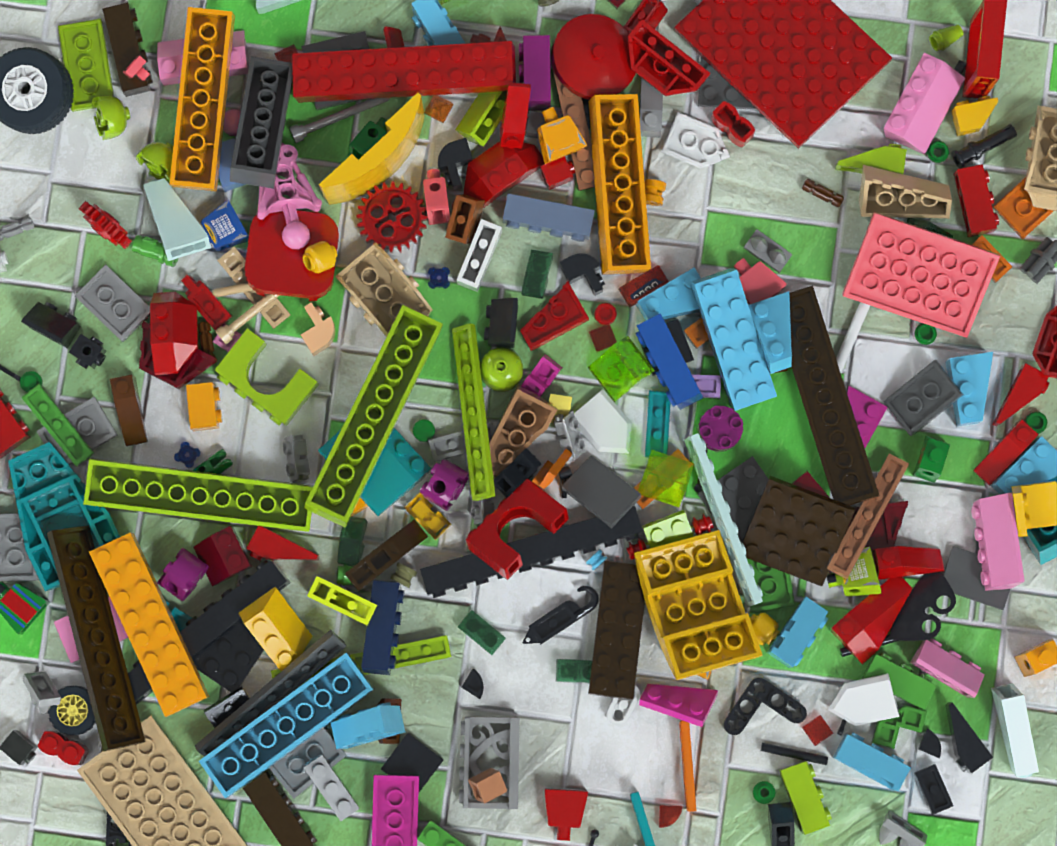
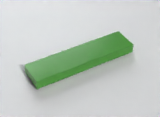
M40 384L21 397L76 467L95 454Z

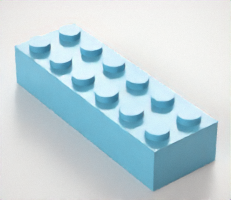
M730 268L691 281L730 407L736 411L777 397L737 270Z

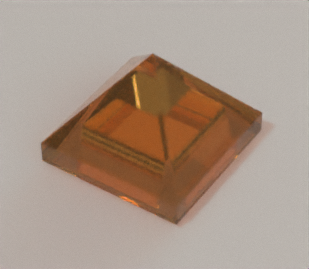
M433 95L424 114L444 123L454 104L438 95Z

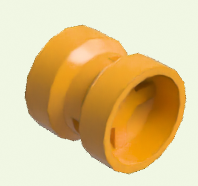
M646 179V204L662 206L664 200L662 192L666 189V183L659 180Z

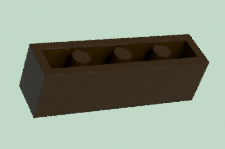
M128 2L102 8L123 94L125 97L151 91L150 84L153 83L150 70L148 71L150 75L143 81L136 74L133 78H129L123 73L137 56H141L148 62L146 51L141 50L140 42H143L141 30L136 29L135 22L138 21L135 8L131 9Z
M265 772L243 787V790L281 846H317L315 844L318 841L311 830L307 832L303 826L305 820L298 811L294 813L290 807L293 804L286 792L283 794L277 787L280 783L273 773L269 775L268 772Z

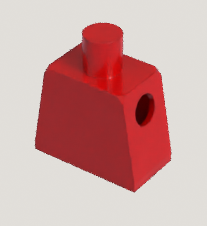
M545 789L548 826L557 827V840L570 841L571 828L581 827L588 791Z

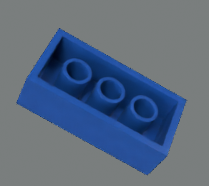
M661 313L636 325L639 330L636 332V336L643 348L648 347L649 351L646 352V355L651 365L658 367L659 371L655 373L661 385L668 387L669 391L665 393L672 406L677 405L681 410L703 399Z

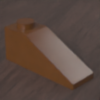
M131 374L110 379L125 446L147 443L148 439L136 377Z

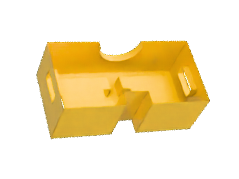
M419 493L404 509L437 540L452 524L439 511L435 514L431 510L433 505ZM447 524V526L436 536V533H437L444 525Z

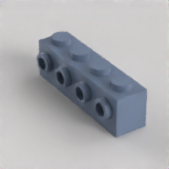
M508 193L503 223L506 224V227L512 229L526 227L529 232L541 233V231L550 232V235L562 238L563 235L572 236V240L584 242L585 239L589 240L595 210Z

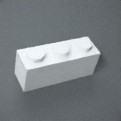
M481 219L458 275V285L478 292L501 236V226Z

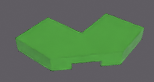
M907 705L898 709L899 717L877 721L872 743L894 749L900 727L922 733L927 711Z

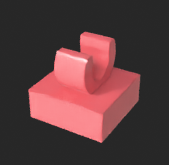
M137 56L123 71L129 78H133L136 74L142 81L150 75L142 67L147 61L141 56Z

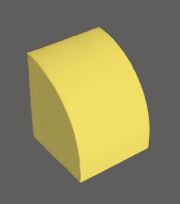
M550 394L549 403L558 409L551 423H554L556 415L563 414L565 417L570 412L572 397Z

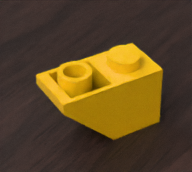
M990 96L978 98V102L969 103V100L956 103L951 113L957 137L979 132L997 105L998 97L991 99Z

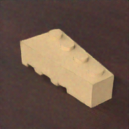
M863 165L859 195L861 217H872L873 213L876 212L888 217L950 218L952 198L949 185Z

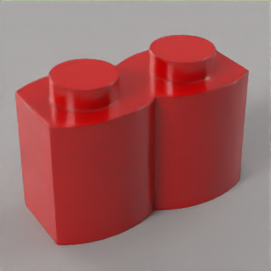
M723 101L712 112L711 120L713 124L722 132L727 133L728 138L736 146L743 148L753 138L755 133L754 126L749 120L739 116L736 108L730 103Z
M44 731L37 745L42 752L58 756L63 762L70 765H82L89 752L88 747L83 743L74 740L69 741L64 734L57 731Z

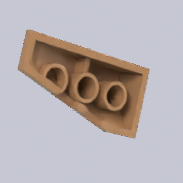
M517 385L489 441L492 470L495 477L548 429L558 410L539 395L520 385Z

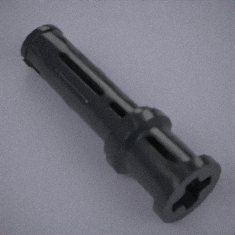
M1009 124L980 141H971L966 147L951 152L953 161L959 169L964 168V165L974 159L979 160L985 152L1017 137V132Z

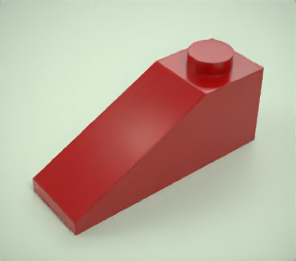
M508 83L500 125V147L522 149L531 84Z
M1026 363L1022 365L992 425H1000L1041 393L1044 394L1050 384L1047 381L1049 377L1044 376L1042 371Z
M1023 420L1018 421L973 471L990 486L1039 434Z
M262 526L257 527L246 548L251 551L250 556L259 561H262L263 558L267 560L318 561L320 558L315 553Z
M905 546L875 549L874 564L878 580L944 571L940 549Z

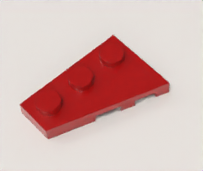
M568 281L549 300L548 304L540 312H537L520 330L530 351L589 321L588 315Z

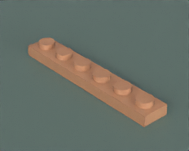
M552 65L562 116L569 115L587 143L584 149L571 154L578 190L595 188L592 144L582 98L570 92L560 82Z
M889 453L875 479L880 496L863 501L837 553L834 554L829 563L828 570L848 579L909 463Z

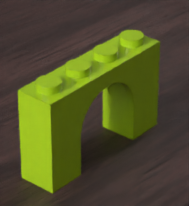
M247 328L216 367L215 371L219 374L217 379L226 386L229 383L235 386L234 392L243 399L247 396L254 402L251 405L260 412H263L264 409L271 414L269 419L278 426L281 423L287 426L319 386V383L299 369L286 387L278 393L267 395L254 390L249 381V370L252 363L267 344Z

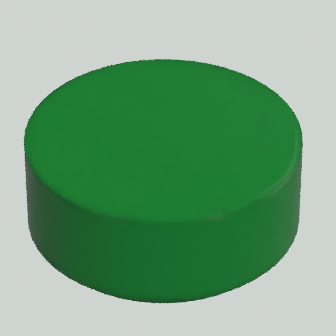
M1032 412L1024 420L1038 434L1047 428V418L1041 412Z
M419 420L413 427V434L418 441L428 442V440L433 439L435 436V427L429 420Z

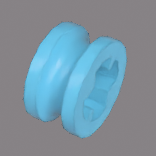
M600 549L586 564L592 565V570L594 571L608 557L603 556Z

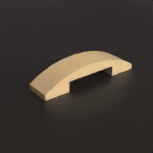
M233 247L217 261L236 284L247 283L245 277L246 260ZM254 290L243 292L253 305L265 297L256 294ZM277 298L260 311L261 315L273 329L290 316V313Z

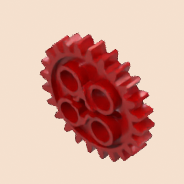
M392 181L389 188H387L385 182L381 190L374 186V194L367 191L369 199H361L365 206H358V210L363 213L356 215L357 219L362 220V222L357 224L358 228H365L360 232L361 236L368 235L365 240L366 243L374 241V243L376 242L378 245H381L384 251L386 247L389 248L391 254H393L394 248H397L402 253V246L404 245L409 250L410 242L417 245L418 242L415 237L423 238L420 229H427V226L422 222L428 220V216L422 215L427 212L426 207H420L423 205L424 200H416L419 193L411 194V186L404 190L403 183L396 188L394 181ZM395 198L403 201L402 205L398 208L391 206V202ZM405 208H410L409 211L401 213ZM374 209L383 210V215L380 218L372 217L371 214ZM392 213L394 216H396L395 222H392L391 219L388 220L389 214ZM405 217L413 219V223L409 227L403 226L401 221ZM384 222L380 227H375L376 224ZM385 228H392L394 233L391 237H384L382 231Z

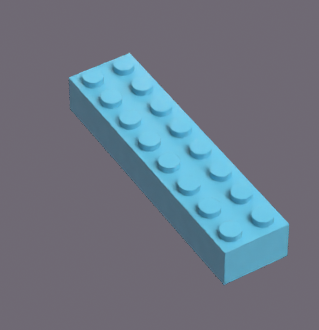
M345 653L199 760V763L224 798H228L375 689L349 653Z

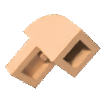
M311 302L304 306L315 326L302 333L301 337L312 355L315 356L331 345L336 330L331 316L323 321L322 318L325 315L319 305L314 307Z

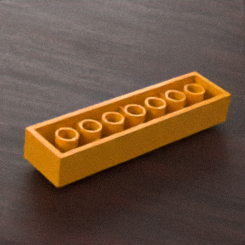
M188 7L170 185L172 187L217 192L235 15L232 11Z
M638 94L594 95L588 103L601 274L645 273L651 269Z
M130 532L90 551L91 558L165 717L210 697L134 533Z

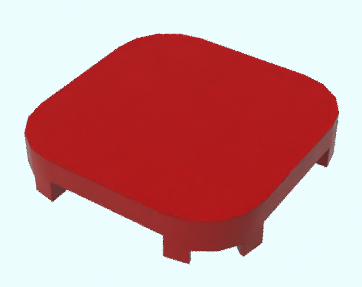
M297 210L299 222L305 224L310 231V240L301 249H291L285 245L282 239V231L287 225L283 211L269 213L264 219H259L256 215L250 226L245 262V277L249 286L256 291V294L262 296L273 294L309 298V301H318L317 299L325 296L331 291L334 284L335 266L324 272L314 273L306 268L303 262V255L308 246L320 241H326L333 245L337 251L339 233L335 221L322 213Z

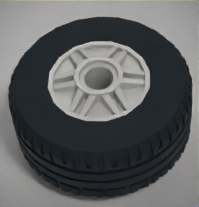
M17 48L3 54L0 57L1 123L13 130L27 134L44 133L59 125L64 120L63 118H66L67 113H69L73 103L72 99L74 98L73 81L66 67L54 56L37 48Z

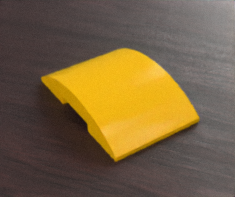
M419 93L414 95L385 122L387 134L359 160L351 154L319 184L323 196L329 205L347 202L367 194V191L371 192L375 189L374 186L378 187L402 166L415 147L423 127L425 114L422 98Z
M719 530L634 553L649 616L660 647L676 680L762 656L749 614L745 613L732 575L733 568Z

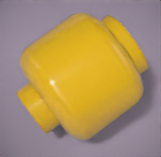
M320 241L305 249L303 262L309 271L321 273L335 266L337 251L333 245L326 241Z
M765 612L760 613L758 616L754 613L750 617L759 645H765L766 643L770 645L780 633L778 622Z

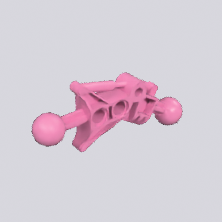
M230 109L225 111L223 131L230 136L237 135L241 110ZM282 142L274 189L259 186L257 217L264 219L269 213L283 211L287 225L282 231V239L289 248L301 249L309 242L310 231L305 224L299 222L296 209L307 208L318 212L321 209L322 201L317 198L305 174L301 173L296 163L298 157L296 148L291 145H285ZM292 170H295L298 182L295 181ZM282 195H288L290 198H285Z

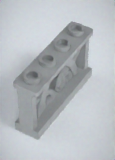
M465 717V721H461V735H465V744H460V758H464V767H460V780H464V790H459V803H463V808L518 809L520 718ZM490 723H510V729L494 734ZM476 725H484L488 729L490 737L486 739L485 734L479 731L481 737L474 739L472 729ZM499 741L500 747L504 743L507 744L508 750L504 753L500 752L496 742ZM470 743L473 744V745H475V746H478V747L474 750V752L471 754V756H470ZM491 745L497 756L504 760H510V766L498 769L500 773L507 776V781L504 782L507 792L502 794V796L509 797V803L487 802L484 804L474 800L471 796V787L468 782L469 768L475 776L481 773L476 761Z

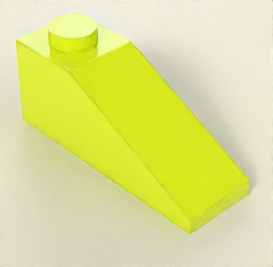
M316 576L307 595L367 626L377 607L376 604Z

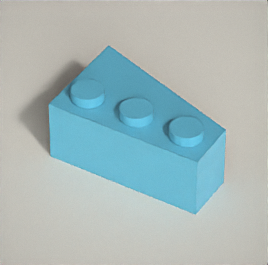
M415 0L411 3L414 15L411 18L418 29L421 27L425 32L423 38L428 46L465 44L456 26L452 24L447 16L446 9L442 8L438 0Z
M694 267L638 300L636 306L645 320L660 313L663 319L667 320L700 312L691 281L701 277Z
M788 291L748 305L770 374L792 367L790 296Z
M993 352L954 357L945 361L947 374L964 394L953 403L956 427L978 424L983 421Z
M1042 436L1037 438L990 486L999 494L1012 493L1011 486L1042 483L1056 477L1057 450Z
M804 597L767 653L788 668H792L794 665L797 666L804 656L802 653L805 648H809L816 638L814 634L817 629H822L829 618L826 617L828 611L808 597Z
M390 702L379 704L373 708L359 710L354 715H341L338 717L339 720L331 722L336 749H348L405 732L400 706H391Z
M853 732L851 736L845 734L833 758L883 786L899 792L911 767L904 764V760L894 754L890 757L883 753L884 749L874 743L871 746L863 742V737Z

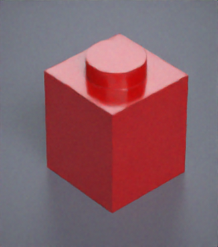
M565 156L540 166V171L548 190L573 181V174L576 173L572 162H567Z

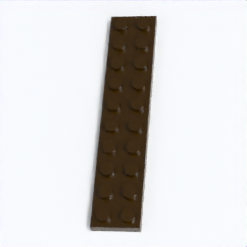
M813 285L791 292L789 296L792 370L834 500L849 506L879 497L880 495Z
M87 525L51 530L47 533L103 752L142 744L146 741L106 588L89 553L95 549L90 527Z

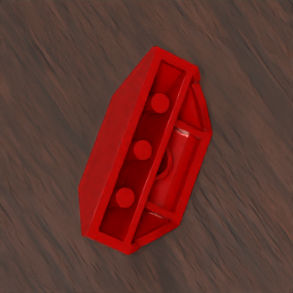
M642 19L628 35L631 70L664 96L697 91L711 74Z
M499 141L468 163L463 194L485 200L483 207L485 208L540 169V166L545 164L543 156L533 144L523 142L522 149L500 147Z
M176 291L153 293L150 302V337L155 375L178 374L182 369L181 367L198 349L197 306Z
M1057 306L1046 314L1032 353L1043 375L1057 378Z

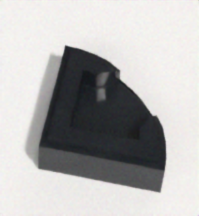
M472 669L461 688L481 699L483 694V680L480 674L475 669Z
M926 729L918 750L940 758V741L935 733Z

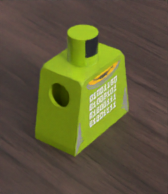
M870 547L863 549L848 579L835 573L827 574L829 588L842 585L845 596L881 593Z

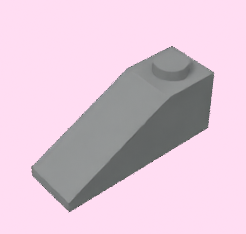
M641 78L639 113L641 137L660 138L663 94Z

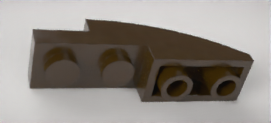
M414 519L348 570L345 576L359 592L428 536Z

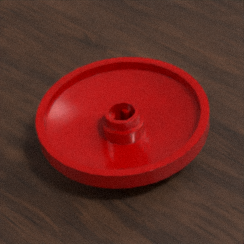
M585 14L571 19L558 32L552 45L551 60L556 76L570 92L584 99L590 100L594 95L620 94L627 88L636 74L631 70L629 32L620 23L604 15Z

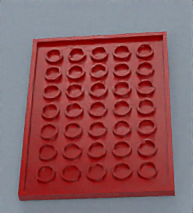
M704 0L674 27V31L798 149L892 61V57L831 0Z

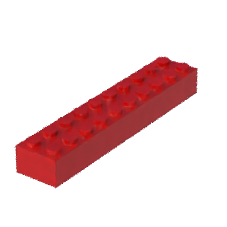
M512 41L292 54L293 97L298 103L411 97L417 93L421 96L501 92L507 91L509 82L516 83L515 46Z

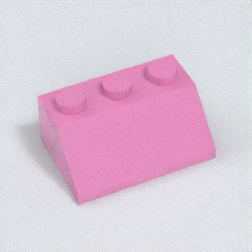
M934 639L929 641L923 640L910 663L965 697L975 698L985 675L980 672L981 667L972 662L968 664L960 660L961 655L952 650L948 653L941 648L942 644Z

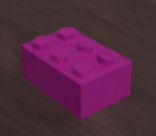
M550 35L523 36V43H519V61H524V64H519V83L531 84L528 111H544L551 108Z

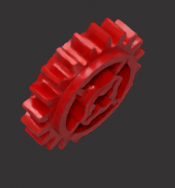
M86 201L78 208L84 214L83 218L102 238L108 239L115 246L119 244L124 249L130 245L132 241L126 236L128 232L108 212L103 211L96 204L92 206Z

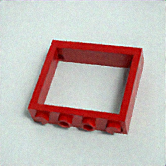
M983 0L970 20L962 97L978 99L987 96L1000 78L1007 0Z

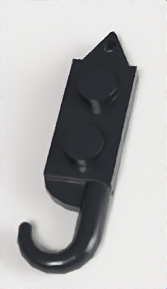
M590 586L579 587L577 589L578 592L587 591L591 594L590 602L580 608L573 601H565L529 625V630L522 643H540L541 645L593 611L599 601L596 590Z

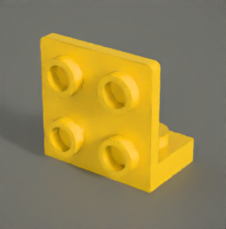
M1056 481L1011 486L1018 537L1028 536L1027 529L1057 525Z

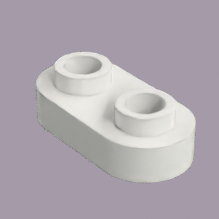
M636 685L633 700L613 699L607 711V718L613 725H624L630 718L640 697V692ZM616 710H620L622 712V717L620 719L614 717V712Z

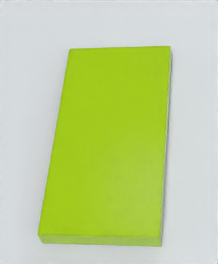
M102 19L60 25L58 30L63 62L69 71L68 73L74 86L71 111L97 108V106L92 107L93 97L101 95L114 96Z

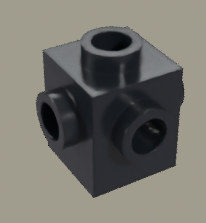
M80 334L69 351L71 355L78 358L76 363L85 369L88 366L93 369L96 366H101L106 358V350L102 348L104 343L93 336L91 339H88Z

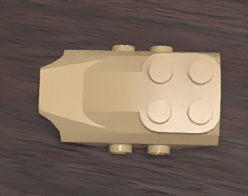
M1038 105L1034 127L1031 126L1029 139L1032 140L1031 148L1028 147L1025 160L1029 161L1024 190L1029 193L1033 207L1057 211V109Z
M375 242L335 277L351 295L348 299L356 308L361 307L366 312L363 316L371 326L375 323L387 337L402 305L429 317L433 309L417 289L419 284L412 276L407 278L402 272L405 268L398 259L393 261Z

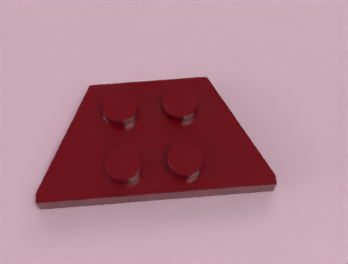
M145 321L142 322L143 339L140 344L142 354L139 361V369L180 389L217 362L215 357L197 349L181 367L182 369L178 374L155 375L151 351L150 324Z
M908 501L888 503L864 548L870 547L871 551H875V549L894 547ZM860 507L855 508V512L852 516L848 528L850 527Z

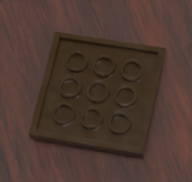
M770 476L742 542L746 548L745 556L750 560L823 586L829 572L827 569L828 565L839 549L855 512V507Z

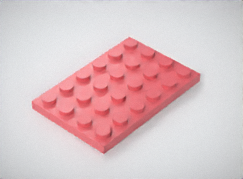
M874 212L842 295L967 338L1000 255Z

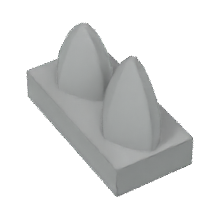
M757 229L743 247L778 273L781 272L793 255Z
M46 671L24 674L23 682L30 692L32 703L34 705L37 704L41 714H46L52 705H60L61 696Z
M891 810L885 815L879 833L880 845L890 843L899 836L901 837L900 846H924L926 844L927 835Z

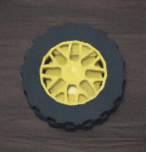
M67 686L58 690L61 696L60 705H52L48 711L49 721L52 722L53 727L59 730L60 733L67 735H80L91 730L96 721L88 690L82 686Z

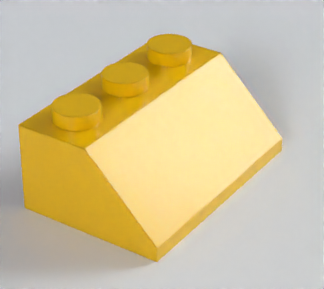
M276 587L239 612L245 626L280 671H283L304 652L312 638V634Z

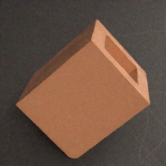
M489 768L468 779L475 799L484 804L507 792L501 773L496 769Z

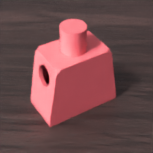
M439 169L428 170L427 179L423 180L429 225L448 223L450 211L445 177L440 176Z
M742 258L734 265L741 275L739 278L748 305L777 295L787 285L785 281L761 261L751 267Z

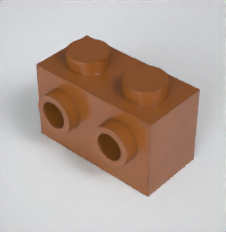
M466 194L456 195L452 204V214L446 226L445 238L464 244L472 243L485 200Z

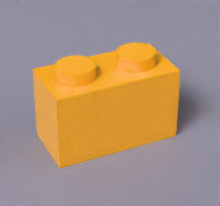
M213 382L186 385L190 429L192 431L220 429L219 423L223 422L221 409L218 410L217 401H220L219 387L216 388Z

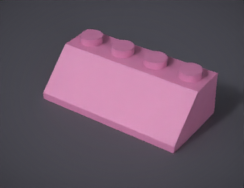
M244 30L233 32L229 77L248 74L249 61ZM185 39L157 43L158 69L163 86L180 84Z
M924 53L883 128L885 137L925 155L965 81V77L946 62Z
M1012 493L981 498L975 501L971 508V513L976 521L974 535L976 541L979 542L977 557L979 563L982 564L983 572H981L980 578L982 585L985 586V591L1011 589L1025 582Z

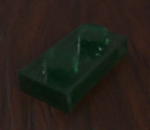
M473 610L468 613L458 626L460 630L491 655L496 652L506 639Z

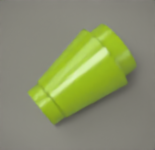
M958 24L933 31V34L929 36L930 44L934 50L944 51L962 37L964 33Z

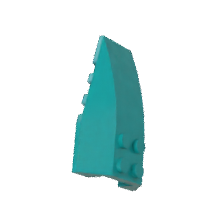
M48 442L8 460L25 550L45 592L61 587L47 536L48 532L89 525L95 549L120 537L105 507L83 505L86 485L53 445Z

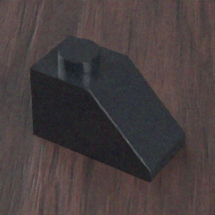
M791 802L768 804L771 846H795V828Z

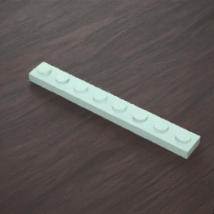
M697 433L686 438L684 441L715 523L720 531L747 607L763 602L761 598L763 596L762 590L759 585H756L753 577L754 569L751 564H748L745 556L746 548L743 543H740L738 538V527L735 522H732L730 517V507L728 502L724 501L721 493V483L719 480H716L714 475L713 462L711 459H708L706 454L705 441Z

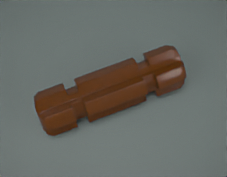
M811 179L805 180L802 186L804 191L812 192V195L827 203L829 201L832 202L831 205L835 207L841 206L844 200L842 195L834 194V191L820 184H814L815 181Z
M208 322L198 323V331L201 333L199 335L201 349L203 352L215 357L213 354L212 334L209 332L211 331L210 324Z

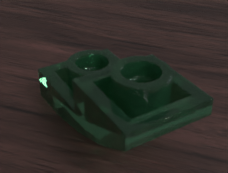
M531 249L521 292L523 296L544 298L548 284V274L553 261V253Z
M350 517L346 528L342 526L338 548V564L355 566L361 561L365 547L363 538L368 523L366 518Z
M557 659L556 682L589 684L592 660Z

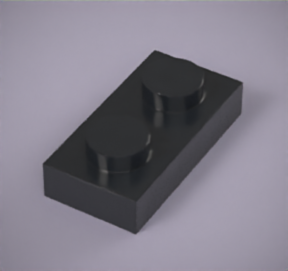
M241 686L204 709V713L213 727L216 728L249 700L250 697Z
M936 764L914 772L932 815L954 806Z

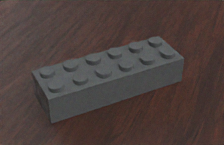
M251 56L232 157L230 182L274 189L293 82V63Z

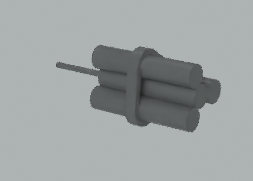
M1048 237L1036 249L1030 252L1031 255L1019 268L1021 272L1027 274L1036 284L1041 281L1049 270L1052 271L1055 268L1054 264L1057 262V240L1052 241Z

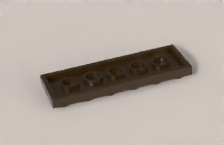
M604 561L588 689L589 695L633 700L645 605L637 566L634 564Z

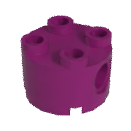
M714 406L701 417L697 432L700 438H703L708 450L724 452L732 449L741 439L743 420L732 408Z
M443 459L440 463L437 462L430 472L433 476L429 482L426 481L423 484L420 493L423 494L424 498L448 511L453 505L450 501L457 500L469 479V472L451 461Z
M183 547L177 553L174 563L170 561L163 570L164 574L157 582V584L181 601H184L192 593L199 579L204 577L209 568L207 564Z

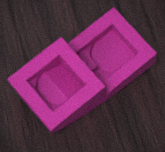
M545 354L521 386L541 397L563 367Z

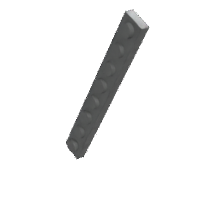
M330 629L195 745L197 751L205 757L291 694L346 647L345 642Z

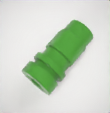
M137 235L133 241V252L156 259L159 263H165L170 267H174L178 262L179 258L168 261L163 244L156 239Z

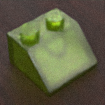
M629 336L613 344L588 366L589 370L614 402L639 385L655 371Z
M651 450L638 492L641 493V496L679 508L695 463Z

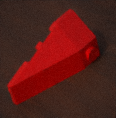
M903 577L889 578L880 586V594H872L866 597L831 628L834 636L862 665L880 649L913 589Z

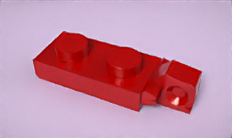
M186 275L181 280L189 289L185 292L188 300L197 306L199 313L214 330L223 326L233 317L201 280L196 282L191 275Z

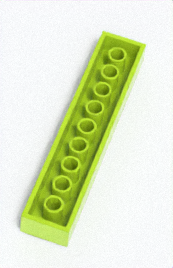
M402 305L305 502L304 509L346 528L441 332L442 323Z
M90 458L83 505L309 532L312 512L304 509L313 485Z

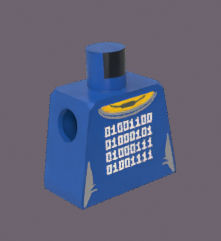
M229 200L225 201L201 220L209 242L213 244L217 252L248 242L249 236Z

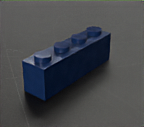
M373 580L370 602L376 604L377 607L366 628L361 666L363 673L390 675L391 669H395L396 656L393 655L394 647H398L399 634H396L397 625H401L402 612H399V605L404 603L405 590H402L400 583Z

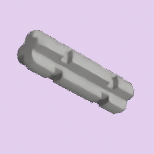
M26 217L21 219V222L15 221L2 226V229H0V241L4 240V237L9 238L23 233V230L33 229L34 223L32 219Z

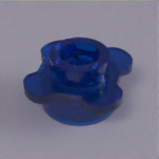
M431 267L428 270L430 275L428 285L431 289L436 287L447 289L450 286L448 281L450 270L447 267L442 269Z
M183 442L179 452L175 453L174 459L177 462L184 463L185 467L192 468L201 452L198 448H192L188 442Z

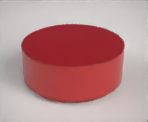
M602 303L595 309L594 316L600 325L608 326L615 321L617 312L612 304Z

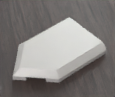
M677 112L661 150L662 153L700 169L730 158L718 128Z
M601 390L574 413L579 423L578 429L598 452L630 454L632 422L607 393Z
M888 673L844 683L828 708L829 711L854 726L899 717Z

